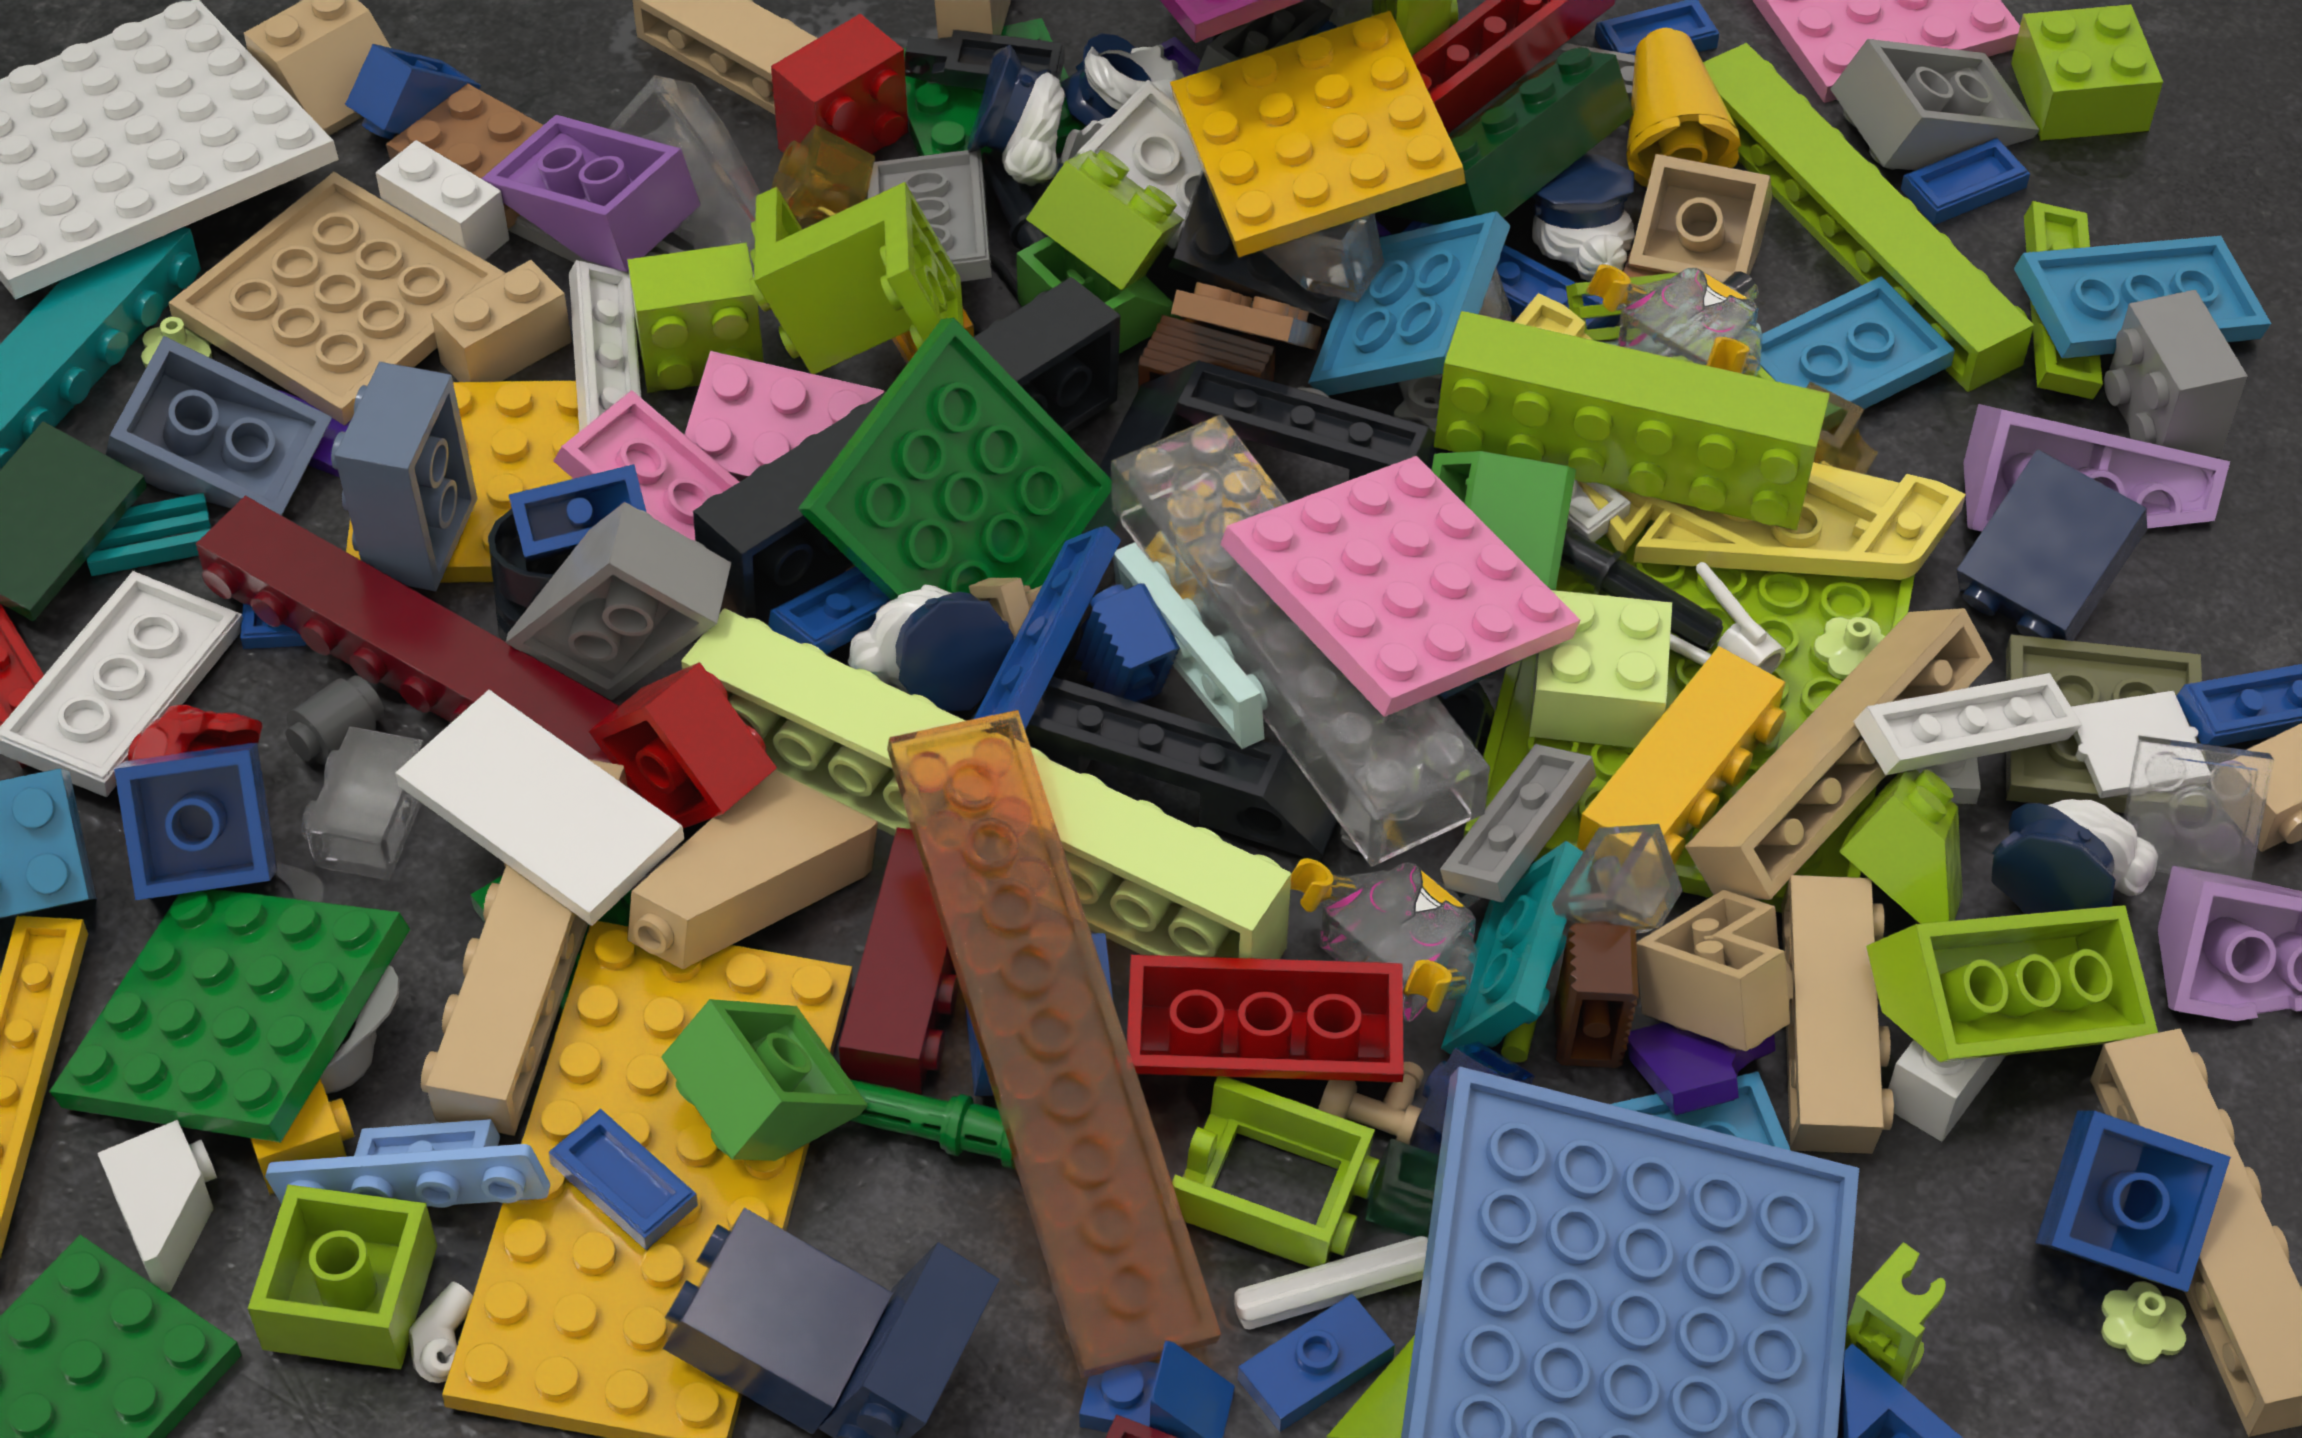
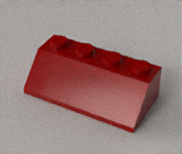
M1131 955L1126 1073L1403 1082V963Z

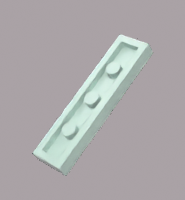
M1135 542L1116 550L1113 555L1116 585L1122 584L1125 589H1128L1137 584L1145 583L1180 647V650L1177 651L1178 654L1175 656L1176 659L1173 661L1175 669L1241 749L1263 740V710L1267 709L1268 702L1263 686L1254 674L1246 675L1235 662L1226 640L1220 635L1214 637L1203 624L1201 615L1194 602L1189 598L1182 599L1174 590L1169 576L1161 563L1158 561L1152 563Z

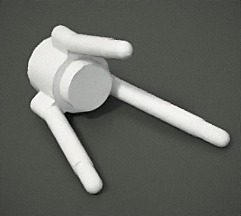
M1705 562L1698 563L1696 571L1705 581L1706 586L1713 593L1717 601L1735 622L1723 634L1718 646L1772 674L1782 662L1786 653L1785 648L1749 616ZM1670 633L1671 650L1702 666L1711 656V654Z

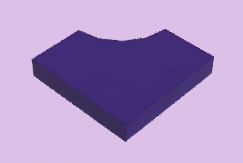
M1663 1022L1630 1031L1625 1055L1673 1114L1680 1115L1739 1098L1738 1072L1751 1061L1769 1055L1776 1050L1774 1034L1763 1040L1759 1046L1744 1051L1729 1048L1722 1042L1688 1030L1677 1029L1673 1025Z

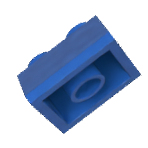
M2077 1111L2035 1243L2114 1270L2188 1292L2231 1157L2098 1111Z

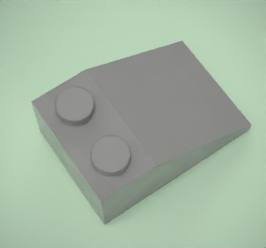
M1867 39L1830 88L1843 107L1845 118L1858 129L1869 145V152L1872 158L1881 166L1891 170H1918L1995 138H1998L2004 146L2012 145L2034 138L2040 130L1987 55L1981 52Z
M624 502L586 533L508 632L506 644L525 652L612 701L717 624L731 562L708 550L703 544L691 540L659 522L649 513Z

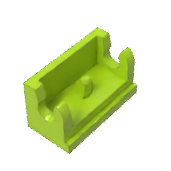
M1903 1242L1857 1293L1846 1328L1844 1351L1853 1343L1905 1388L1908 1378L1918 1368L1924 1353V1343L1921 1341L1925 1327H1923L1924 1323L1941 1303L1946 1284L1943 1278H1938L1931 1283L1929 1291L1925 1294L1914 1295L1906 1291L1902 1285V1280L1910 1277L1920 1253Z

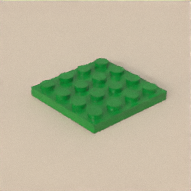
M946 318L939 321L798 507V510L891 601L897 599L898 595L921 590L923 585L936 586L950 593H970V585L987 578H1021L1023 586L1030 585L1032 590L1043 585L1065 541L1082 533L1116 484L955 318Z
M217 889L179 894L49 1092L63 1109L165 1125L178 1120L180 1126L184 1128L281 1143L403 943L410 928L401 913L396 911Z

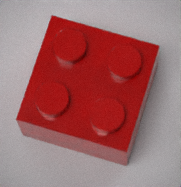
M858 14L771 66L778 149L820 185L840 173L852 169L863 159L883 147L895 143L901 136L909 132L904 49L862 14Z
M700 662L642 687L588 731L612 764L624 766L629 788L681 824L683 829L724 814L777 769L766 753V745L762 737L752 727L743 722L728 701V694L724 685L716 676L707 672Z

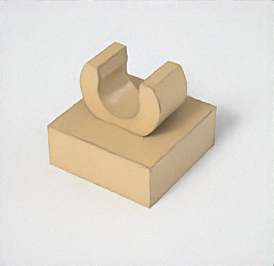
M987 578L970 585L969 590L980 601H988L1001 619L1009 623V628L1015 639L1042 586L1031 590L1030 585L1023 586L1021 578Z

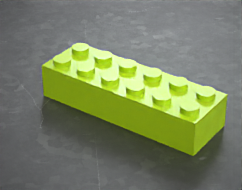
M1461 311L1443 367L1434 447L1453 452L1483 451L1565 465L1576 469L1575 480L1583 483L1594 482L1644 497H1653L1696 507L1705 511H1714L1797 531L1830 393Z

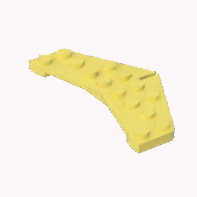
M1540 293L1534 297L1514 321V323L1593 340L1584 333L1586 322L1565 305ZM1813 462L1797 531L1615 489L1631 502L1629 515L1624 519H1621L1618 515L1609 521L1608 532L1605 535L1617 551L1626 553L1649 521H1655L1635 547L1633 562L1697 566L1698 563L1705 562L1709 567L1901 580L1913 576L1920 570L1962 511L1966 494L1939 481L1906 474L1899 483ZM1577 481L1598 511L1609 503L1589 485Z

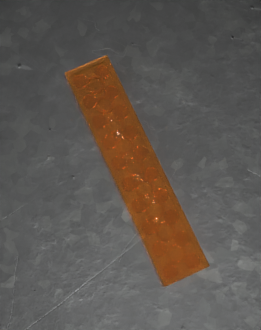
M1015 710L889 737L887 746L889 758L1081 1379L1125 1365H1135L1161 1358L1165 1340L1176 1343L1185 1351L1216 1344L1221 1336V1332L1019 711Z

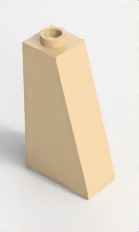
M774 770L724 814L713 817L632 890L628 941L643 948L648 953L654 954L681 969H685L864 878L872 870L878 821Z

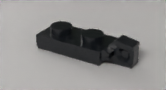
M953 30L952 37L940 38L939 40L909 36L905 50V76L941 85L984 90L992 59L1006 46L1011 45L1023 66L1035 72L1051 69V74L1060 80L1065 60V45L1057 42Z

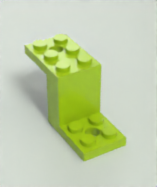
M906 182L805 229L801 228L777 187L756 196L755 221L751 222V229L755 237V248L750 251L754 265V277L749 280L750 287L760 308L765 312L772 309L780 322L779 334L789 355L794 359L800 356L811 374L823 371L907 331H910L913 342L918 350L941 319L955 318L964 327L961 277Z

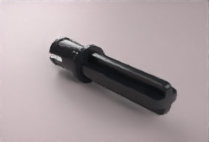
M992 150L990 153L983 152L981 156L984 179L1011 226L1010 239L1014 246L1023 250L1047 237L1048 235L1026 220L1036 203L1026 185L1017 182L1007 173L1002 163V153Z
M1572 527L1566 529L1560 566L1594 586L1595 594L1605 595L1608 593L1614 597L1672 602L1671 632L1704 651H1708L1714 646L1724 628L1723 622L1719 617L1627 563V555L1621 551L1612 553L1580 534L1576 529Z

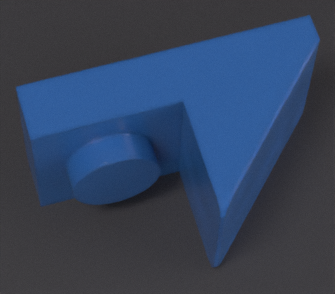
M1165 1340L1159 1364L1095 1351L1079 1413V1427L1108 1433L1117 1414L1177 1438H1224L1235 1386L1174 1342Z
M1853 1343L1844 1351L1837 1438H1962Z

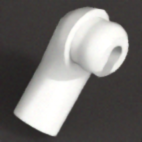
M451 1282L409 1329L413 1367L421 1377L429 1382L441 1383L447 1380L457 1349L454 1331L466 1319L473 1295L466 1288L456 1282Z

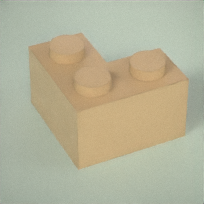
M1722 890L1637 942V966L1642 1014L1669 1023L1677 1029L1688 1030L1722 1042L1729 1048L1744 1051L1759 1046L1763 1040L1790 1024L1785 951L1780 950L1778 946L1775 906Z

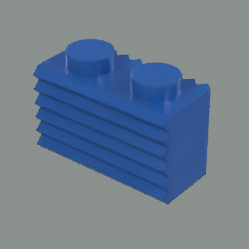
M1145 583L1137 584L1128 589H1125L1124 585L1118 584L1101 591L1090 601L1093 609L1089 619L1081 626L1084 634L1074 659L1082 662L1080 670L1088 672L1086 681L1094 683L1093 689L1138 703L1157 696L1162 692L1163 684L1166 683L1165 679L1168 678L1169 670L1172 669L1171 665L1174 664L1173 661L1176 659L1177 651L1180 650L1177 641Z

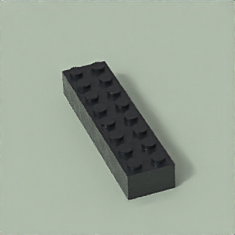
M1072 277L1049 291L1041 292L1030 303L1009 316L994 321L986 330L973 337L1066 433L1117 401L1121 315ZM886 392L866 404L855 407L841 420L818 434L808 436L794 449L773 462L758 467L744 480L721 494L711 496L700 507L693 510L695 541L731 562L720 613L725 608L744 618H755L768 625L771 610L844 573L854 565L798 510V507Z

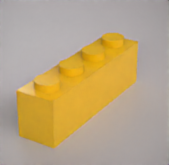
M1718 646L1582 813L1577 848L1587 854L1586 859L1641 890H1644L1659 870L1665 874L1674 867L1684 849L1685 836L1693 827L1701 830L1712 818L1719 803V793L1727 784L1736 787L1741 782L1752 762L1753 750L1760 742L1769 745L1777 736L1786 717V711L1780 709L1785 681Z

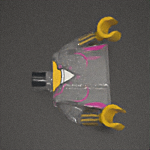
M1606 264L1598 266L1586 292L1589 295L1603 298V306L1608 311H1621L1618 346L1750 376H1756L1759 373L1763 336L1756 328L1759 308L1754 302L1758 298L1759 289L1755 281L1746 273L1735 271L1723 282H1720L1698 268H1687L1672 278L1636 285L1630 283L1631 280L1628 275L1620 269Z
M1304 858L1298 862L1291 874V889L1304 893L1300 900V905L1307 912L1315 911L1318 906L1325 907L1322 913L1320 947L1336 961L1403 963V1018L1407 1022L1411 1023L1416 1019L1426 1006L1432 1012H1438L1443 1002L1462 998L1469 992L1478 957V949L1473 941L1476 918L1469 908L1479 901L1481 897L1445 889L1443 879L1437 883L1414 863L1404 862L1389 871L1380 870L1340 876L1333 875L1325 865L1316 860Z

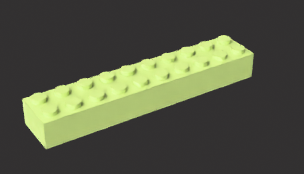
M724 608L719 614L717 624L705 632L681 660L682 670L700 662L707 672L712 673L721 681L727 691L728 701L740 718L762 737L766 745V753L777 767L776 771L878 821L877 828L895 836L897 827L973 838L975 840V862L977 866L985 867V880L1095 933H1105L1106 938L1141 955L1280 959L1287 949L1291 872L1282 869L1279 864L1269 857L1258 854L1252 855L1223 841L1209 829L1192 827L1165 814L1151 802L1132 799L1107 787L1100 779L1093 775L1079 774L1049 760L1045 754L1035 748L1021 747L993 734L989 728L979 722L965 721L937 708L933 702L921 695H909L882 682L870 671L849 667L828 657L822 650L812 644H800L774 632L768 625L758 619H747Z

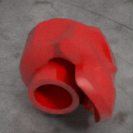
M189 705L170 706L161 718L153 721L142 733H139L133 739L128 752V761L256 742L258 744L263 725L259 720L237 713L205 712Z

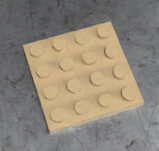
M333 172L168 303L172 317L182 319L186 328L345 426L354 415V403L359 388L362 385L369 384L379 362L414 368L438 348L431 314L504 275L505 272L336 172Z

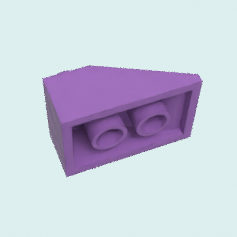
M559 115L551 118L481 178L501 190L503 203L582 259L624 272L629 270L627 259L644 257L669 233L675 231L701 205L681 148Z

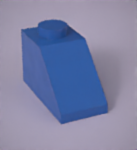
M372 44L345 105L364 117L362 122L364 128L376 135L392 140L396 133L400 134L467 83L477 89H480L481 85L442 60Z
M634 464L509 494L523 554L527 562L572 552L593 526L624 502L646 512Z

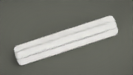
M1423 1236L1415 1237L1239 1288L1234 1295V1306L1238 1319L1243 1328L1251 1330L1333 1306L1350 1294H1353L1357 1299L1422 1280L1428 1238Z

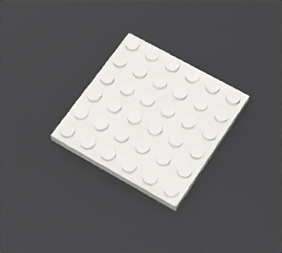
M200 0L176 2L158 15L141 22H130L120 25L113 33L90 43L69 46L62 51L61 55L44 62L18 67L9 76L0 79V281L16 300L337 161L339 158L334 141Z

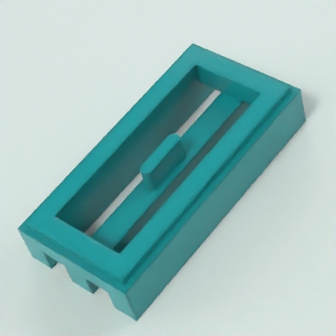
M204 493L130 507L87 558L91 576L198 556L196 543L211 529ZM197 530H198V532H193V533H188V534H182V533H187V532H192V531H197Z

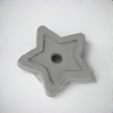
M1438 374L1398 382L1399 389L1405 400L1394 411V417L1404 420H1420L1435 433L1440 400L1438 389L1442 375ZM1432 400L1435 404L1425 403V401Z

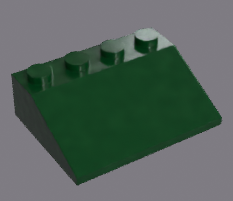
M1584 47L1570 49L1559 55L1556 60L1513 83L1448 133L1463 165L1465 184L1382 210L1375 214L1432 225L1495 211L1503 218L1506 217L1633 116L1617 56L1592 52Z

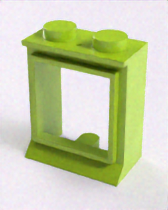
M1218 1076L1214 1084L1210 1115L1204 1129L1197 1127L1189 1147L1185 1173L1183 1177L1175 1174L1170 1185L1166 1224L1187 1222L1311 1268L1329 1263L1332 1253L1344 1256L1351 1242L1358 1216L1349 1213L1355 1195L1367 1199L1373 1187L1380 1165L1379 1159L1370 1156L1375 1129L1232 1078ZM1237 1133L1338 1169L1316 1225L1214 1189Z

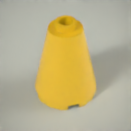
M1659 28L1650 32L1638 43L1635 51L1631 96L1633 116L1629 119L1626 160L1629 170L1634 171V179L1640 185L1648 187L1656 154L1728 168L1735 167L1739 160L1738 148L1739 146L1741 147L1739 131L1691 38L1686 33L1672 28Z

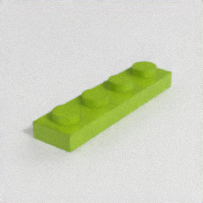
M2032 201L2024 215L2026 253L2090 247L2087 213ZM2030 300L2032 323L2034 324L2033 342L2037 387L2094 399L2103 385L2100 355L2061 358Z

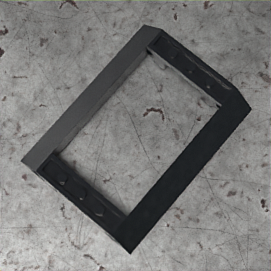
M1198 360L1141 384L1099 466L1116 485L1081 534L1107 526L1121 539L1116 550L1129 545L1157 490L1160 480L1163 478L1176 452V446L1199 452V458L1233 467L1246 439L1347 468L1349 469V480L1417 456L1432 470L1434 454L1453 452L1434 447L1435 433L1428 426ZM1113 557L1093 597L1109 587L1115 575ZM1089 603L1024 733L1006 740L1021 747L1035 748L1045 754L1049 760L1079 774L1086 772L1092 759L1200 793L1199 824L1322 862L1351 795L1350 788L1353 778L1361 771L1371 747L1372 737L1378 732L1384 716L1326 656L1285 748L1259 741L1241 749L1226 729L1064 680L1063 677L1084 634L1081 626L1089 619L1093 609ZM984 697L979 701L970 721H973Z

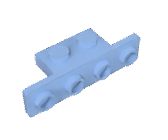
M491 1119L364 1128L361 1130L354 1156L271 1162L265 1175L281 1204L288 1184L426 1203L427 1207L437 1208L458 1204L513 1203L519 1200L544 1199L548 1196L550 1182L532 1147L527 1144L498 1146L500 1135Z

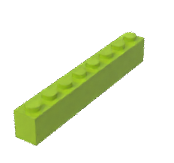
M1745 43L1703 62L1739 131L1741 147L1739 146L1738 161L1749 172L1770 175L1772 195L1861 285L1882 276L1955 349L1952 365L1945 370L1967 392L2024 364L2034 324L2028 319L2025 312L2018 306H2014L1991 283L1988 276L1982 270L1977 269L1954 247L1952 241L1945 234L1940 233L1917 210L1911 200L1903 197L1881 175L1874 164L1868 162L1846 141L1844 135L1838 129L1833 128L1811 106L1805 96L1798 94L1776 72L1774 66L1769 61L1764 60L1752 47Z

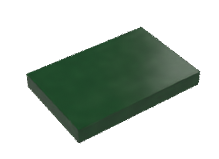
M43 421L0 470V603L34 622L147 488L144 475Z

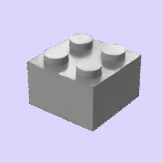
M2195 289L2129 303L2122 329L2116 336V349L2110 369L2104 377V388L2109 402L2119 408L2127 422L2131 439L2216 458L2221 456L2248 376Z

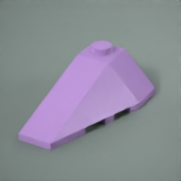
M1978 404L1963 462L1967 527L1983 531L2037 449L2146 507L2147 528L2215 521L2230 461Z
M2172 866L2158 925L2168 1007L2174 1011L2232 1021L2258 1018L2257 1014L2284 1009L2302 1011V891L2234 876Z

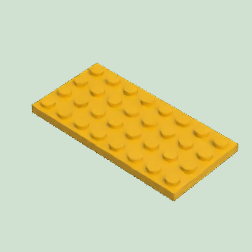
M597 921L593 926L590 925L521 1143L530 1145L550 1182L548 1196L544 1199L502 1203L442 1393L444 1406L456 1410L606 1438H731L743 1394L664 1350L663 1347L676 1326L664 1317L686 1280L696 1286L699 1285L707 1267L696 1262L717 1224L730 1230L745 1207L779 1228L787 1230L809 1143L776 1161L732 1160L715 1145L711 1137L712 1130L696 1107L679 1093L676 1087V1078L661 1056L709 999L797 1006L833 1056L853 982L852 966L730 945L685 969H681L628 941L629 926ZM599 1109H602L697 1194L698 1206L647 1250L550 1164L549 1151Z

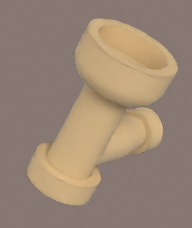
M1404 1062L1403 1082H1393L1383 1102L1357 1093L1355 1081L1329 1080L1323 1093L1319 1110L1397 1136V1144L1409 1148L1417 1132L1423 1109L1411 1104L1414 1099L1415 1090L1419 1088L1424 1077V1072L1417 1064Z

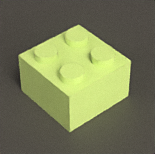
M1551 590L1581 621L1572 639L1536 653L1529 737L1636 748L1665 712L1672 602Z

